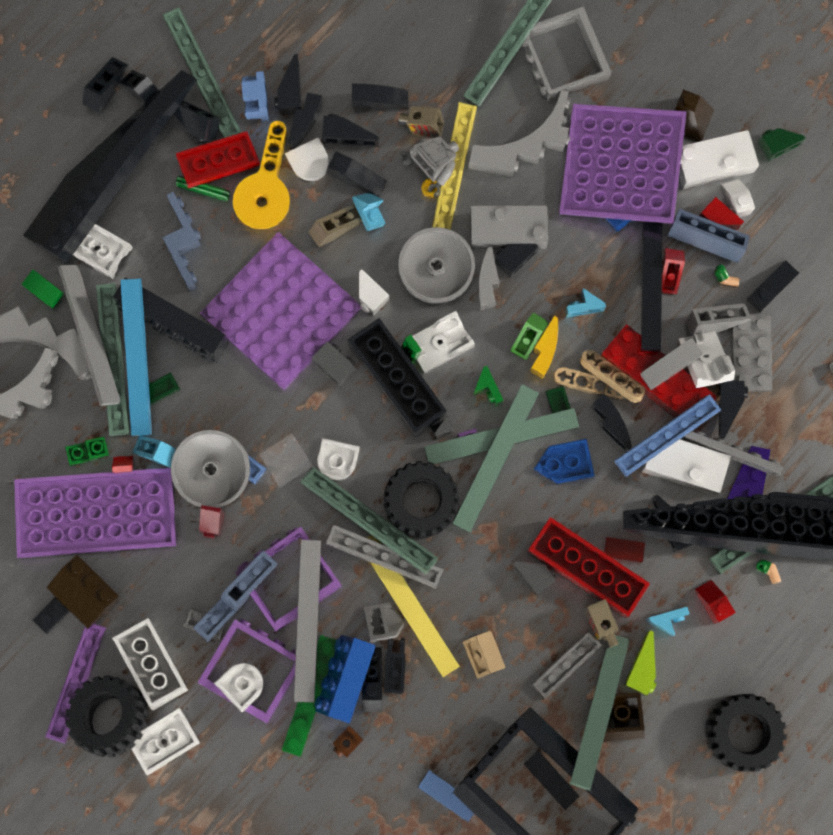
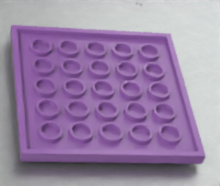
M573 104L569 132L570 141H568L559 213L561 215L673 224L686 112Z
M278 232L200 312V315L215 329L224 333L237 349L279 387L285 390L312 362V357L327 341L330 343L361 310V307L354 298Z

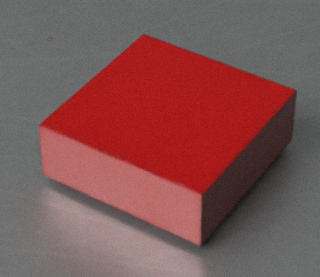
M133 455L114 457L112 472H132L134 465Z

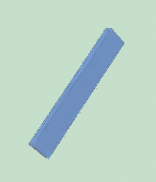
M709 394L617 458L614 462L624 476L627 477L720 412L721 409Z

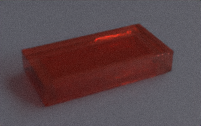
M606 537L605 554L613 559L643 562L644 542Z

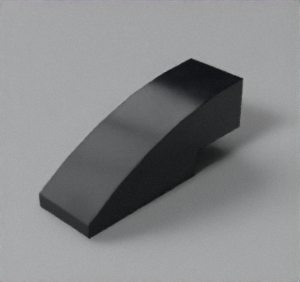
M352 83V107H371V110L408 109V90L384 85Z
M307 92L303 110L296 108L288 139L289 150L295 149L314 126L323 103L322 95Z
M603 393L592 404L591 408L604 420L599 427L627 452L632 448L626 425L614 404Z

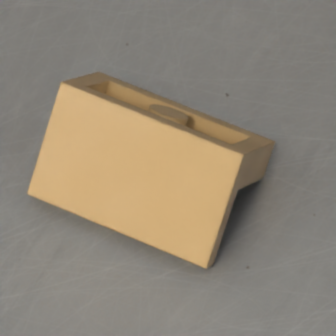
M491 630L463 641L477 679L506 668Z

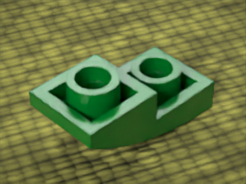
M33 269L21 284L51 308H54L64 292Z
M105 437L90 439L84 443L65 447L69 467L109 456Z

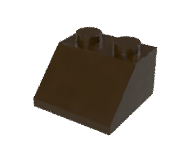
M641 693L615 694L604 741L644 739L645 728Z

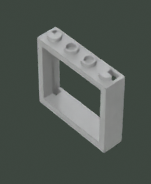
M584 7L536 23L521 45L526 49L527 61L532 63L534 78L539 80L540 92L542 96L546 97L547 101L558 98L561 90L568 91L569 94L610 78V67ZM577 22L598 73L551 90L530 38Z

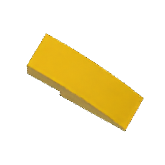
M556 316L553 317L533 350L539 356L531 367L530 372L541 379L544 378L550 367L557 345L558 317Z

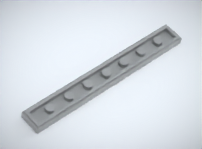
M60 265L58 270L100 406L119 404V394L79 266Z
M301 540L294 702H315L321 540Z

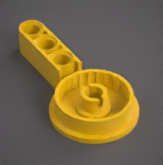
M274 121L269 126L259 171L243 179L234 191L233 208L237 217L242 223L254 229L263 230L278 225L289 211V192L284 183L278 178L287 139V130L285 124L281 121ZM276 129L283 130L279 135L274 134ZM272 147L279 148L275 153L269 151ZM269 164L275 166L271 171L265 169ZM264 198L267 201L266 205L263 207L258 206V202Z

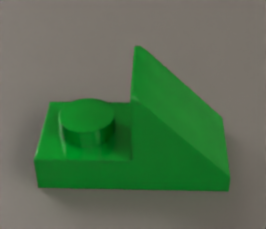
M485 366L473 396L488 390L486 396L489 402H493L496 407L503 403V398L488 366Z

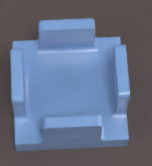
M264 71L256 72V76L242 77L243 101H245L246 109L244 111L246 119L260 118L262 122L269 121Z

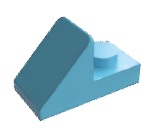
M371 193L352 197L367 231L382 228L386 224L378 209L383 199Z
M583 288L581 291L582 303L580 301L571 302L565 309L566 318L604 312L606 304Z
M687 607L646 618L647 623L670 636H674L675 632L671 620L673 619L674 623L685 620L684 616L689 615Z

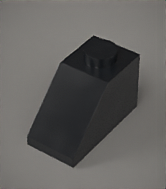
M131 70L119 82L143 104L159 91L146 75Z
M509 244L506 248L501 247L495 254V263L511 278L537 253L539 246L536 244Z

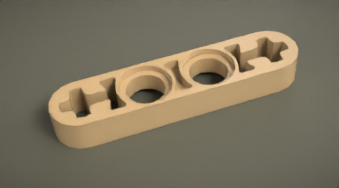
M593 350L583 352L580 363L585 369L629 401L637 403L643 399L645 389L641 384ZM600 368L608 369L609 373H603ZM621 379L625 384H618L615 380Z
M565 367L557 369L554 374V381L559 386L598 396L604 393L608 398L614 400H622L624 398L621 394L616 395L617 392L614 390H610V394L607 393L609 385L604 383L605 390L598 391L595 388V383L603 381L593 374ZM564 372L566 377L571 378L572 374H574L575 376L572 380V384H570L569 382L571 379L566 378L564 379V381H560V377L558 375H561V373ZM580 376L584 377L587 384L579 386L576 383V379ZM615 380L618 384H625L621 381Z

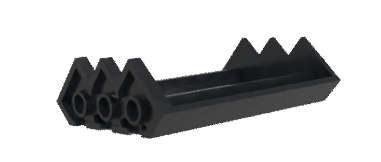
M531 707L506 730L502 737L487 751L483 758L468 772L452 792L496 835H530L475 782L521 730L570 777H572L578 751ZM596 769L590 791L584 790L618 821L612 826L607 835H620L626 826L630 827L637 819L635 814L639 808Z

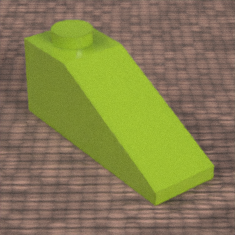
M651 630L646 632L623 686L640 692L644 696H648L649 693L652 694L657 684L654 682L656 678L654 632Z

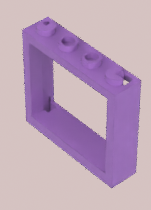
M295 527L286 533L287 537L282 540L280 538L276 539L270 544L271 548L266 551H259L254 555V558L262 551L272 557L300 537L302 540L310 539L301 527L298 529ZM322 556L320 558V566L331 583L319 591V602L342 587ZM245 561L242 563V565L237 567L238 571L235 572L237 576H239L249 566L251 562L248 563L247 561ZM255 589L250 594L276 632L298 618L297 606L276 621Z
M243 619L240 622L234 620L197 683L231 702L214 684L215 682L208 678L239 628L295 661L294 666L267 712L260 710L252 704L245 710L268 724L295 678L296 650L292 649L290 652L284 648L286 644L277 639L274 642L267 638L269 634L259 628L257 632L250 628L252 624Z

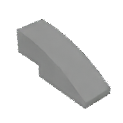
M488 247L479 275L478 302L480 310L495 308L496 304L493 289L499 287V279L492 247Z
M691 338L640 375L650 390H653L700 358L703 353Z

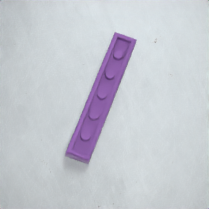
M94 624L89 629L84 627L47 730L46 738L66 743L69 735L68 732L70 731L65 723L66 720H69V717L65 716L66 709H70L71 706L68 702L70 698L74 699L76 689H82L84 687L83 683L88 680L106 627Z

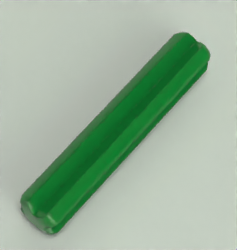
M178 176L175 182L177 187L223 201H228L230 198L229 190L205 183L188 188L182 176Z

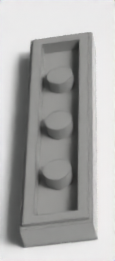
M588 630L545 670L531 686L545 700L602 644Z

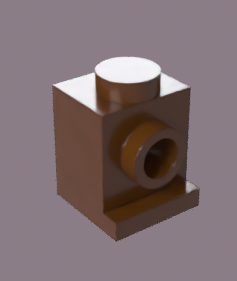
M348 726L332 743L335 746L333 751L338 756L342 757L344 755L347 758L364 739ZM345 739H348L350 741L349 747L343 746V741Z

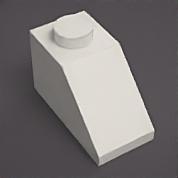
M739 179L720 185L728 208L737 216L744 217L753 212L755 205L750 191Z
M361 269L359 271L360 307L365 313L368 314L370 312L374 316L389 301V294Z

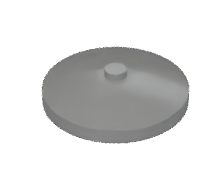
M439 227L427 228L411 236L404 244L398 262L399 275L405 288L417 299L435 304L446 303L462 295L469 287L474 275L475 259L469 244L456 232Z
M203 430L190 435L177 447L171 462V476L175 488L186 501L198 507L204 505L219 508L236 500L246 488L250 477V461L243 445L232 435L219 430Z

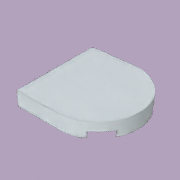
M319 138L285 153V157L298 178L316 181L326 174L329 158Z
M322 438L317 457L319 471L332 481L347 479L355 470L360 446Z
M240 663L230 667L214 684L243 713L261 694L263 678L260 671L253 665Z

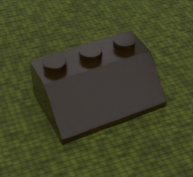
M78 555L63 566L46 587L87 629L91 628L118 603L119 595Z

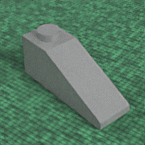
M745 303L692 309L686 320V325L690 336H694V334L701 332L702 334L712 331L718 333L749 322L751 317Z

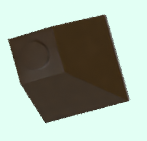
M683 89L674 111L686 112L684 137L695 142H701L714 109L701 96Z

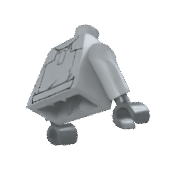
M441 137L421 138L409 148L408 152H401L400 159L403 160L407 157L403 161L404 165H410L413 159L433 182L437 181L436 184H431L428 190L431 193L434 188H437L434 196L438 197L441 194V185H445L455 168V152L459 150V147L455 141L447 144Z

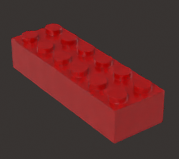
M627 324L601 354L603 358L641 384L645 389V395L673 418L678 417L709 394L714 401L717 398L706 387L696 388L691 375L685 370H681L653 390H650L640 374L666 355L661 351H641V335Z
M551 517L547 520L527 553L599 601L606 599L609 607L625 618L631 615L650 585L648 581Z

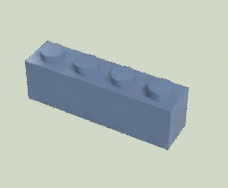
M678 209L674 217V223L671 224L667 235L736 263H739L745 253L750 238L749 235L682 209Z

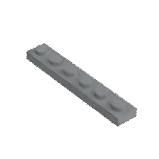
M691 431L680 439L729 455L732 460L779 477L783 470V466H780V462L769 459L767 461L762 459L760 454L750 452L749 454L742 451L743 448L737 445L728 446L724 444L723 440L718 438L710 439L705 437L706 434L700 431Z
M333 525L326 542L329 546L435 589L444 570L433 566L427 574H424L389 547Z

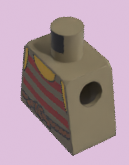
M412 106L409 114L400 113L399 124L408 125L412 134L429 138L442 136L444 120L440 108Z
M606 599L588 606L584 613L597 640L604 639L608 649L618 645L615 633L619 629ZM601 625H606L608 629L604 630Z

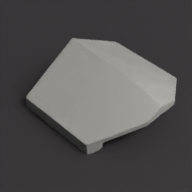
M390 602L363 607L370 642L398 637L404 628L402 616L393 608Z

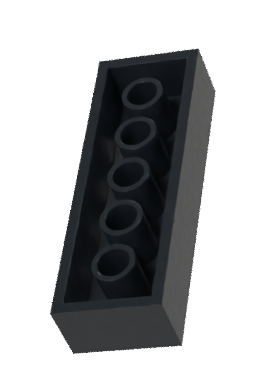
M120 284L113 298L116 301V305L120 307L119 310L123 312ZM142 287L145 324L146 322L149 323L152 329L160 334L162 332L166 333L168 338L175 343L182 342L187 350L193 353L195 351L199 352L206 361L211 362L213 360L216 363L219 361L229 345L224 333Z
M380 318L348 339V345L414 437L446 416L447 410Z

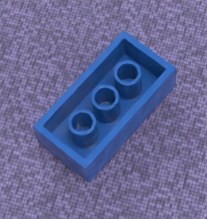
M340 635L334 646V656L328 663L329 671L321 684V694L315 701V712L350 724L376 645L354 637Z

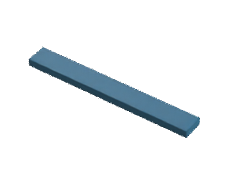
M142 278L121 279L131 436L151 435L152 423Z

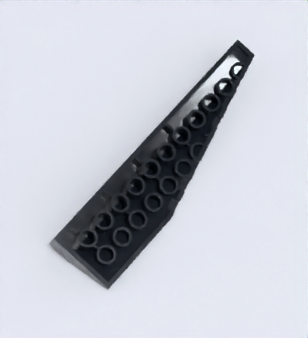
M181 70L66 174L23 236L67 264L189 93L197 79Z
M770 492L767 495L753 494L751 497L737 496L734 499L726 500L721 498L697 501L687 505L681 503L671 507H666L665 505L658 506L655 509L623 511V530L705 547L833 561V497Z

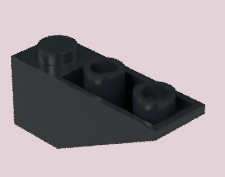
M375 647L362 685V712H382V647Z

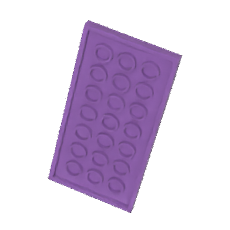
M171 468L14 479L17 558L177 546L174 484Z

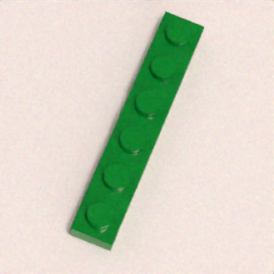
M323 635L320 636L317 644L315 701L321 694L322 681L329 671L328 663L335 653L334 646L336 640ZM315 702L297 703L281 751L301 757L316 714Z

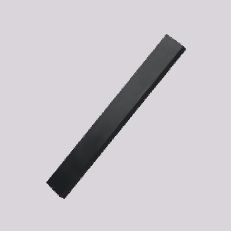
M643 221L641 351H661L663 223Z

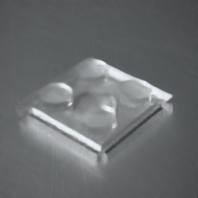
M293 434L259 454L280 488L313 468V465Z

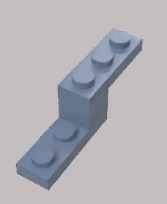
M174 192L167 194V197L183 228L162 238L191 292L197 289L195 285L197 279L193 271L189 272L186 268L189 263L183 254L201 246L199 243L201 236L197 229H192L190 223H193L188 212L184 213L182 209L184 203L181 197H176Z
M262 551L221 594V599L193 629L209 642L249 600L253 590L272 572L277 563Z

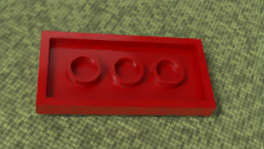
M247 131L175 153L188 188L260 166V161Z

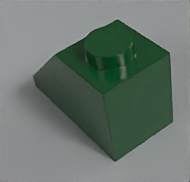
M777 128L773 131L769 129L762 133L758 144L768 161H771L801 146L806 138L804 135Z

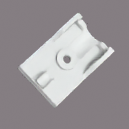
M95 224L73 256L113 280L118 270L119 262L124 256H127L129 251L131 252L133 247L128 242ZM100 246V249L96 251L95 247Z
M456 311L412 336L422 349L417 363L424 374L468 351L475 345L473 339L464 329ZM442 340L443 343L439 345L437 341Z
M715 331L703 334L701 332L694 334V336L678 339V345L680 346L692 338L703 353L700 358L687 366L696 388L734 380V366L730 357L725 354Z
M178 708L142 730L141 734L143 736L141 740L136 739L134 742L136 746L132 748V751L145 774L150 775L200 744V741L181 708ZM165 738L167 743L162 744V739Z

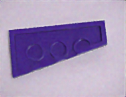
M750 446L747 453L755 452L760 454L762 459L769 461L771 450ZM742 463L726 500L734 499L737 496L751 497L753 494L763 495L766 472Z

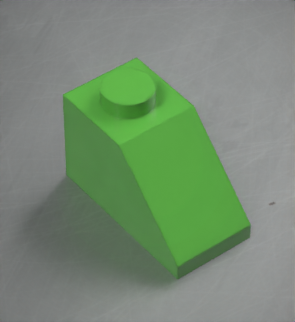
M532 313L510 351L527 360L548 326L549 321Z

